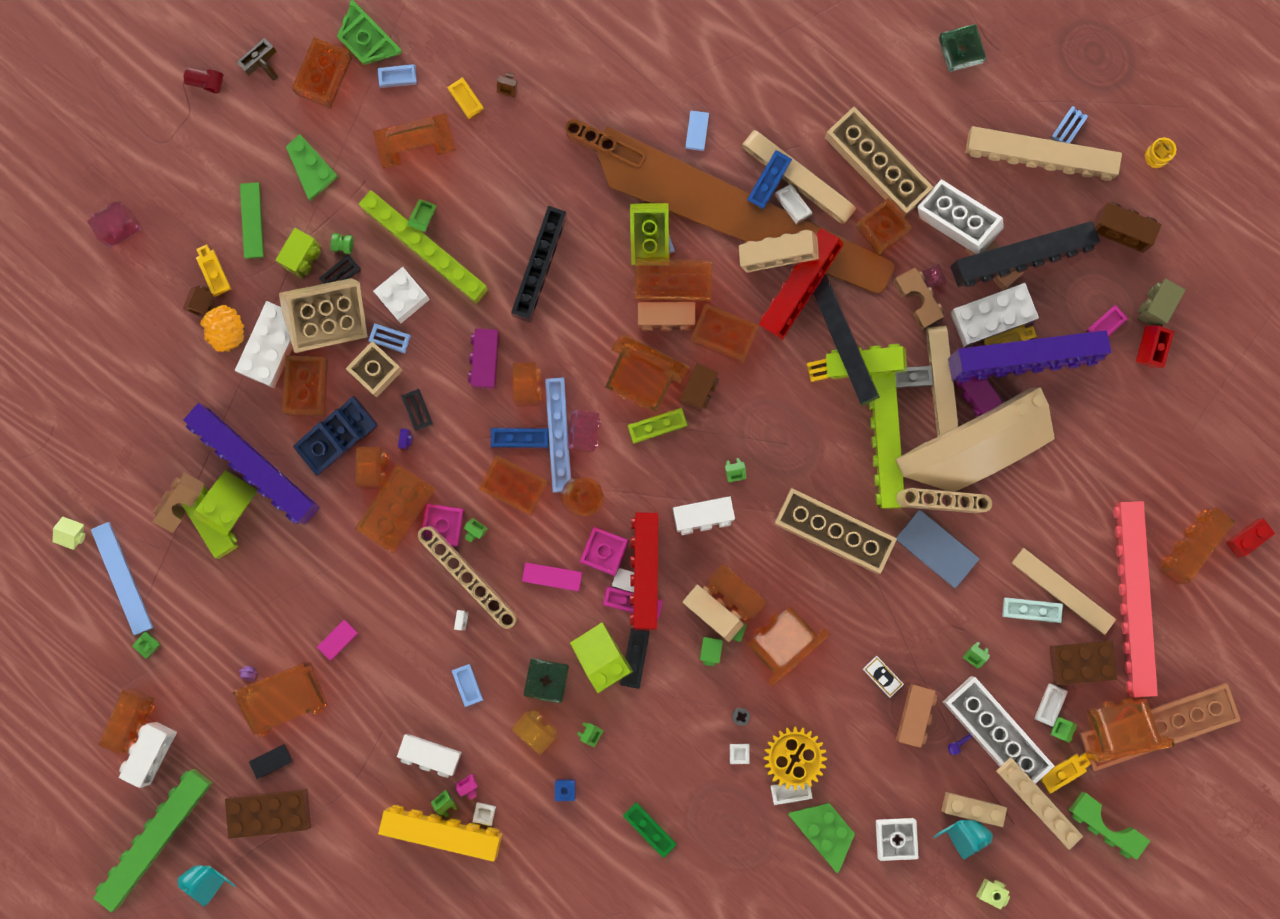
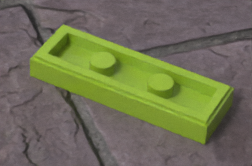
M679 408L627 426L633 444L687 427L688 425L683 409Z

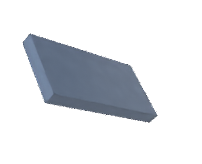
M921 510L917 511L896 537L898 543L954 589L979 560L975 554Z

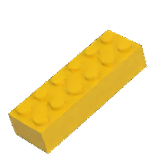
M393 805L384 810L378 832L379 835L493 862L498 856L503 835L498 833L499 829L488 827L485 830L475 823H469L468 825L460 824L461 820L454 818L443 820L442 816L437 814L426 816L423 815V811L416 809L405 811L404 807L399 805Z

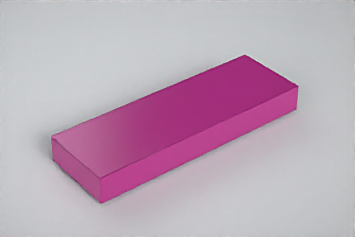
M525 562L522 582L579 591L582 572Z
M607 586L603 605L634 613V606H630V594L634 593ZM659 599L657 603V619H659L663 600Z

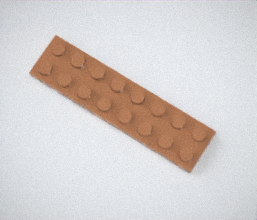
M1224 683L1079 734L1091 762L1092 771H1097L1239 722L1241 719L1229 685Z

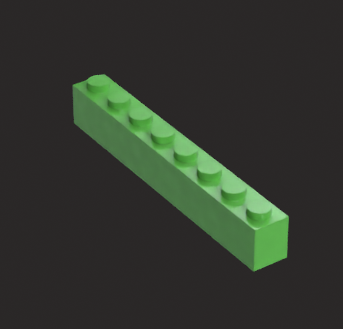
M196 769L184 772L178 787L174 786L168 793L169 799L166 803L162 802L155 811L157 812L156 816L153 819L150 818L144 825V832L141 835L138 834L133 839L131 849L129 851L126 850L119 858L121 862L117 867H112L108 872L107 876L109 878L106 882H101L96 888L95 892L97 893L93 899L111 913L120 907L213 784Z

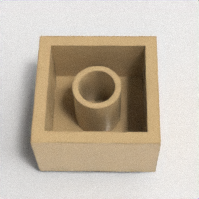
M373 341L346 368L376 398L403 371Z

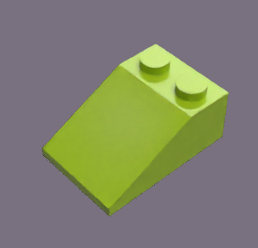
M668 203L630 204L631 265H668Z
M225 470L198 505L193 517L227 537L258 491Z
M603 622L570 642L597 693L602 692L633 672Z

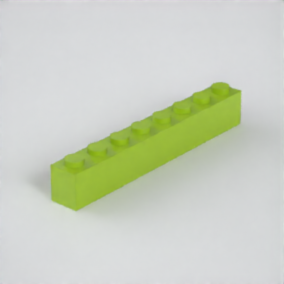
M372 190L361 200L359 206L363 211L475 304L488 292V288L483 282L419 229L408 226V220Z
M895 373L871 375L880 398L868 403L869 410H872L873 417H870V428L874 429L871 444L872 448H875L876 454L873 455V466L877 467V474L874 475V484L878 486V494L875 495L876 505H879L880 509L904 508L896 501L898 492L904 490L903 475L895 459L901 456Z

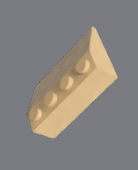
M351 278L279 293L282 314L295 353L368 337L359 281Z

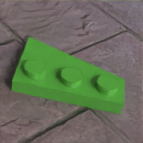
M300 134L286 146L309 201L314 199L338 178L337 174Z

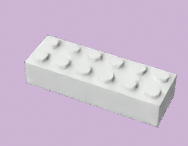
M970 676L943 701V704L999 767L1009 758H1012L1035 784L1054 767L1052 762L976 677Z

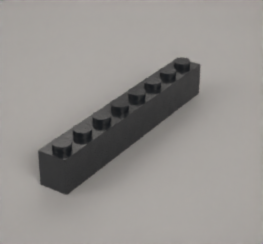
M1090 221L958 259L950 268L958 288L962 286L969 288L976 285L979 281L986 283L993 280L996 276L1003 278L1010 275L1013 271L1020 273L1027 270L1030 266L1037 268L1048 261L1051 263L1057 262L1062 259L1061 257L1067 256V258L1078 255V252H1091L1100 242L1093 222Z

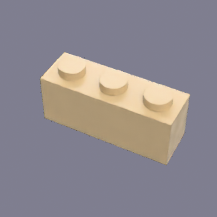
M697 584L683 600V603L724 639L730 642L744 625L740 621L741 616L734 610L731 612L727 610V604L720 598L715 600L712 597L714 593L706 586L701 588Z
M945 792L941 811L946 814L1003 827L1007 807Z

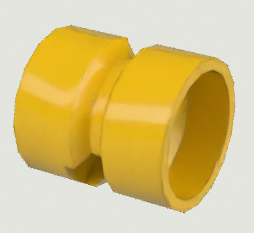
M1165 137L1157 139L1145 151L1146 163L1156 169L1165 166L1176 155L1175 143Z

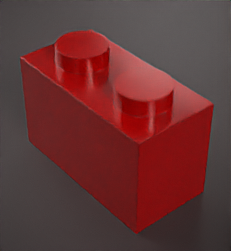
M1145 326L1135 362L1151 368H1164L1174 331L1161 326Z
M1264 518L1256 519L1226 543L1237 558L1246 557L1276 533Z

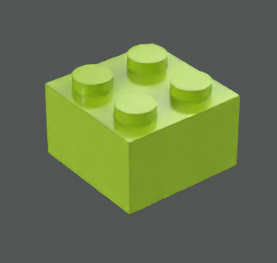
M294 228L275 261L285 270L303 279L304 276L310 273L313 260L318 259L320 256L321 245L315 238Z

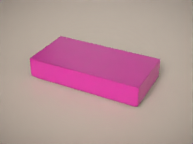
M1114 305L1086 331L1107 330L1109 336L1128 318Z
M343 620L317 648L332 661L358 632L346 620Z

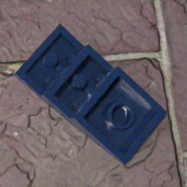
M352 396L339 409H335L326 419L316 424L293 447L317 476L350 451L379 425L355 396Z

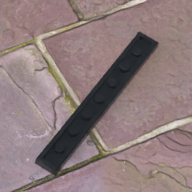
M825 274L813 294L859 402L864 406L880 398L829 278Z

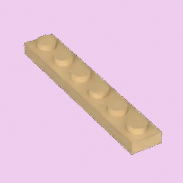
M1009 758L996 771L1067 849L1070 850L1083 837L1012 758Z

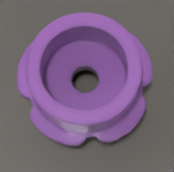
M244 666L243 669L239 670L240 679L255 681L256 675H258L254 667Z

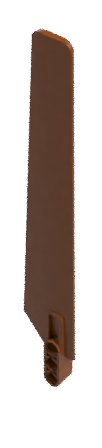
M570 119L565 125L566 135L570 140L597 152L609 188L647 203H668L669 212L745 242L762 241L767 237L777 238L783 234H797L802 230H810L815 234L821 228L806 220L795 224L787 211L769 202L763 210L747 200L750 193L607 126L604 132L576 119ZM571 127L579 128L576 133L569 132ZM588 135L596 136L593 141L586 140ZM609 142L613 146L610 149H605L603 145ZM826 230L839 237L844 243V246L826 274L873 293L883 292L893 273V262Z

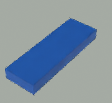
M775 150L747 200L764 210L792 159Z
M491 428V448H548L549 430L548 428Z

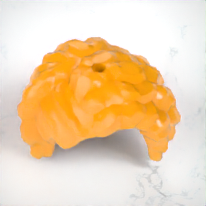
M221 305L208 311L203 319H201L200 324L204 327V339L215 351L229 352L243 342L244 330L242 329L244 324L240 320V315H237V311L227 307V305Z

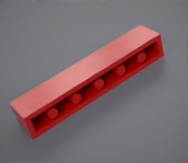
M822 228L815 233L818 239L819 259L799 262L792 268L791 275L784 281L780 292L772 299L771 306L760 319L759 325L765 331L781 340L784 339L844 246L839 237Z
M635 512V518H631V529H635V537H631V548H634V556H631L630 567H634V575H630V587H634V594H630V606H634V614H630V625H634L633 630L657 631L658 513Z

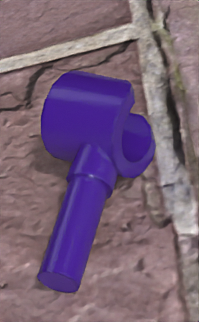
M970 733L961 740L948 745L950 755L961 753L959 746L972 738Z

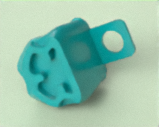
M975 820L957 821L933 837L935 839L947 832L956 850L964 860L987 847L993 840L992 832L982 823Z
M193 866L177 879L178 887L203 907L211 901L224 881L235 888V885L210 866Z

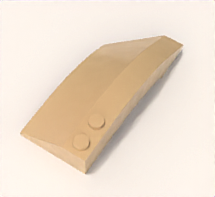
M1041 387L1028 388L981 416L921 444L895 459L905 478L913 479L920 483L943 489L944 491H958L996 473L1054 440L1049 404Z

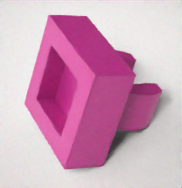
M473 774L455 783L460 797L467 794L470 800L477 797L475 788L478 786Z

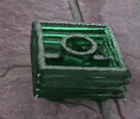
M976 24L940 34L939 42L949 72L981 64L986 60ZM959 46L966 47L965 51L960 50Z
M531 658L523 695L529 698L561 703L569 665ZM545 675H548L549 679L552 680L547 686H544V682L541 681V678H545Z

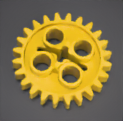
M787 727L786 734L779 731L780 737L778 738L773 735L772 737L775 742H768L771 749L764 750L769 754V756L764 757V760L769 761L765 768H771L767 774L775 775L772 780L773 782L778 779L780 780L779 787L785 783L786 790L791 785L794 791L797 790L798 786H801L802 790H804V784L806 783L812 787L811 781L818 782L816 776H823L820 768L826 769V766L822 764L823 761H827V758L822 757L826 750H820L823 742L816 743L818 736L811 738L812 731H809L806 735L804 734V728L797 732V728L794 727L793 732H790ZM790 740L797 742V748L793 751L788 750L786 747L787 742ZM804 743L805 747L799 755L801 761L795 762L790 773L786 774V770L792 762L790 756H795L801 744ZM807 750L814 752L815 756L811 761H807L803 757L804 752ZM780 757H785L788 761L787 765L783 768L778 767L776 764L777 759ZM797 767H801L805 771L804 776L801 778H797L793 774L794 769Z

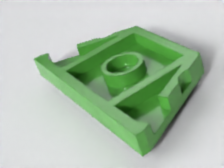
M351 0L347 15L344 16L343 25L337 35L338 40L363 65L401 54L402 50Z
M830 803L789 812L788 815L834 871L838 873L855 835L851 828Z

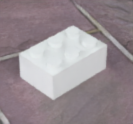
M731 496L673 507L677 533L681 532L682 535L693 533V529L700 528L701 532L711 530L714 525H719V528L728 527L735 520Z
M158 722L143 725L138 732L139 738L137 742L133 743L128 753L130 756L128 760L124 761L119 771L121 774L119 778L138 788L151 785L177 732Z

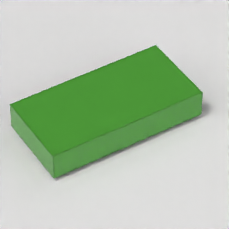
M419 199L407 225L425 232L437 206Z

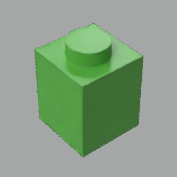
M703 637L700 660L703 661V665L715 666V663L720 662L723 640Z

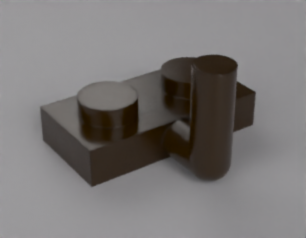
M265 38L236 62L248 76L261 66L273 81L278 78V75L266 62L277 51Z

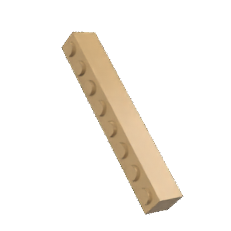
M974 126L969 130L965 153L975 158L984 156L989 157L988 159L992 161L1007 160V163L1010 164L1023 163L1027 167L1032 168L1040 166L1045 167L1044 169L1048 171L1063 170V173L1066 174L1080 173L1083 177L1088 178L1097 176L1105 181H1111L1119 175L1122 157L1121 152Z

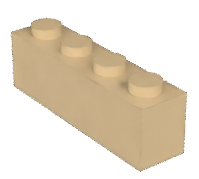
M802 230L797 234H783L777 238L767 237L757 242L748 241L745 244L739 245L740 267L748 273L819 259L817 236L813 231Z

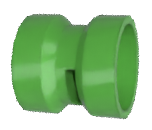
M333 233L330 244L331 252L343 251L344 254H351L353 236L346 235L343 237L339 233Z

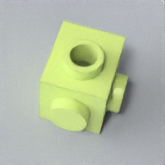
M62 517L53 528L52 542L72 550L85 539L84 524Z
M985 878L976 895L979 899L999 909H1002L1003 906L1005 907L1010 898L1008 895L1009 891L1005 889V884L997 880L993 883Z

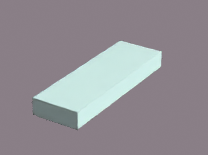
M1004 598L1002 617L1061 623L1063 604Z

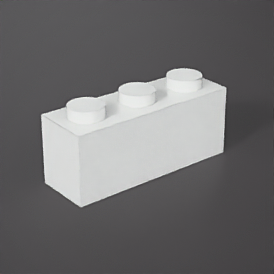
M405 734L397 757L401 758L400 762L412 765L413 762L420 765L419 768L430 772L433 769L438 771V775L448 778L449 775L453 776L455 774L462 752L410 734Z

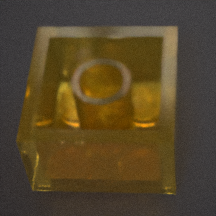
M528 710L511 730L541 755L558 736L556 734L557 729L550 723L546 725L541 720L543 717L536 710Z

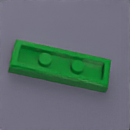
M637 802L622 815L662 858L677 845Z

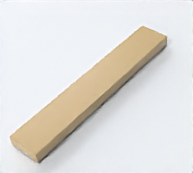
M1022 548L1011 562L1012 565L1103 635L1107 633L1117 620L1025 548Z

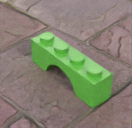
M1081 791L1068 809L1073 814L1071 817L1080 824L1082 822L1088 825L1087 829L1096 836L1101 834L1105 837L1103 840L1112 848L1117 846L1121 849L1119 853L1127 859L1132 857L1137 860L1150 840L1131 827L1122 831L1109 830L1101 818L1102 804Z

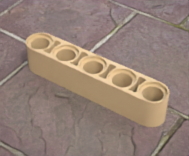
M909 488L899 491L896 496L897 503L902 507L982 513L989 511L992 507L991 498L983 494ZM906 493L910 496V502L905 499ZM924 495L928 497L929 501L927 504L924 502ZM943 496L946 498V505L942 503ZM961 498L964 500V507L960 504ZM979 500L982 502V508L978 505Z

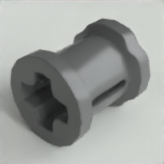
M737 708L732 713V719L737 725L744 726L749 723L750 714L744 708ZM738 712H741L742 714L746 713V716H744L745 720L743 722L741 720H736V718L738 717Z

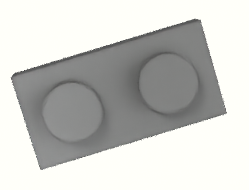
M932 366L907 367V372L895 373L896 388L933 385Z

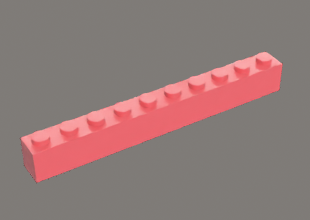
M1144 501L1116 503L1113 514L1114 518H1117L1115 536L1118 538L1116 554L1120 560L1117 572L1118 576H1121L1119 594L1122 596L1120 612L1124 617L1121 629L1122 634H1125L1123 652L1126 654L1127 660L1124 663L1125 673L1128 674V681H1126L1125 685L1126 692L1129 693L1130 697L1158 696Z

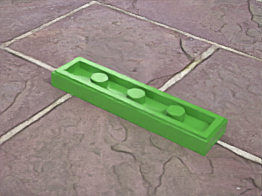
M260 183L240 184L244 258H264Z

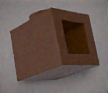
M198 285V287L191 288L183 310L199 317L206 315L207 310L209 311L213 305L212 297L214 294L208 292L209 289L204 286Z

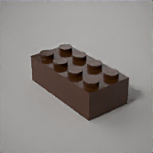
M308 789L235 796L225 799L228 839L304 831L311 828Z

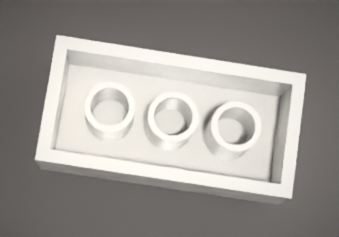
M942 179L917 207L920 219L975 254L984 252L1004 229L1003 217Z
M1025 283L957 307L950 312L963 348L1014 328L1034 323L1039 319Z
M266 301L235 368V371L272 388H275L293 349L280 306Z

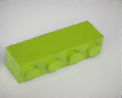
M889 344L888 348L870 346L869 350L859 348L870 375L907 372L906 349L900 346V344ZM832 350L831 354H826L827 377L830 379L849 377L838 350Z
M204 485L201 494L192 507L184 503L181 504L214 558L220 559L239 547L236 543L238 538L233 531L225 537L193 517L196 508L206 493H208Z

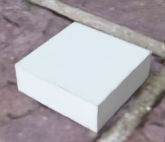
M730 744V764H750L749 744Z
M477 802L472 822L492 826L496 806Z

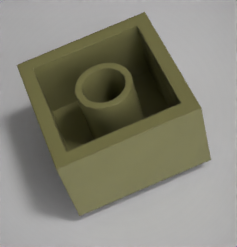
M1167 279L1157 282L1154 286L1152 285L1146 294L1148 299L1146 302H1142L1137 312H1139L1137 319L1150 326H1164L1169 322L1186 289Z

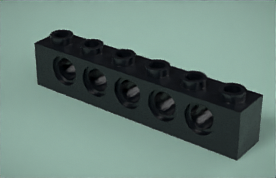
M551 206L547 207L511 312L515 318L530 323L532 321L567 219L566 211Z

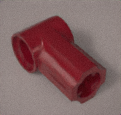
M187 67L184 71L183 83L203 88L211 93H220L224 74L216 70L202 71Z

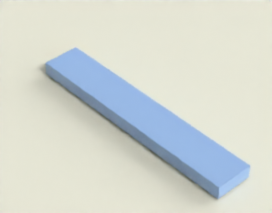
M564 377L545 379L553 493L572 492Z
M107 522L91 529L134 636L154 628L111 523Z

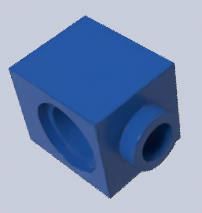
M556 779L555 801H575L576 779Z

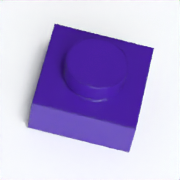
M401 428L398 448L408 450V446H412L413 435H411L410 430Z

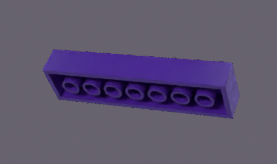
M1107 330L961 348L948 358L952 381L958 380L959 383H964L972 378H977V380H985L989 376L1002 378L1011 373H1014V376H1019L1027 371H1032V373H1040L1044 369L1057 371L1066 366H1069V369L1080 367L1081 364L1095 366L1099 364V361L1105 360V357L1112 352Z
M198 403L183 419L187 423L185 427L189 431L201 436L200 440L206 446L215 448L214 453L221 459L229 461L228 465L234 471L243 473L244 476L242 478L250 485L258 486L257 491L265 498H271L273 500L271 504L278 510L286 511L287 514L285 516L293 523L306 524L321 508L208 407Z

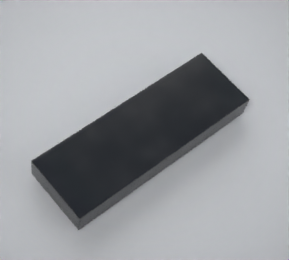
M631 628L625 659L633 672L621 679L620 686L640 689L649 631L633 630Z

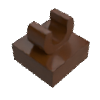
M507 72L505 77H498L497 93L515 98L517 93V80H513L515 74Z

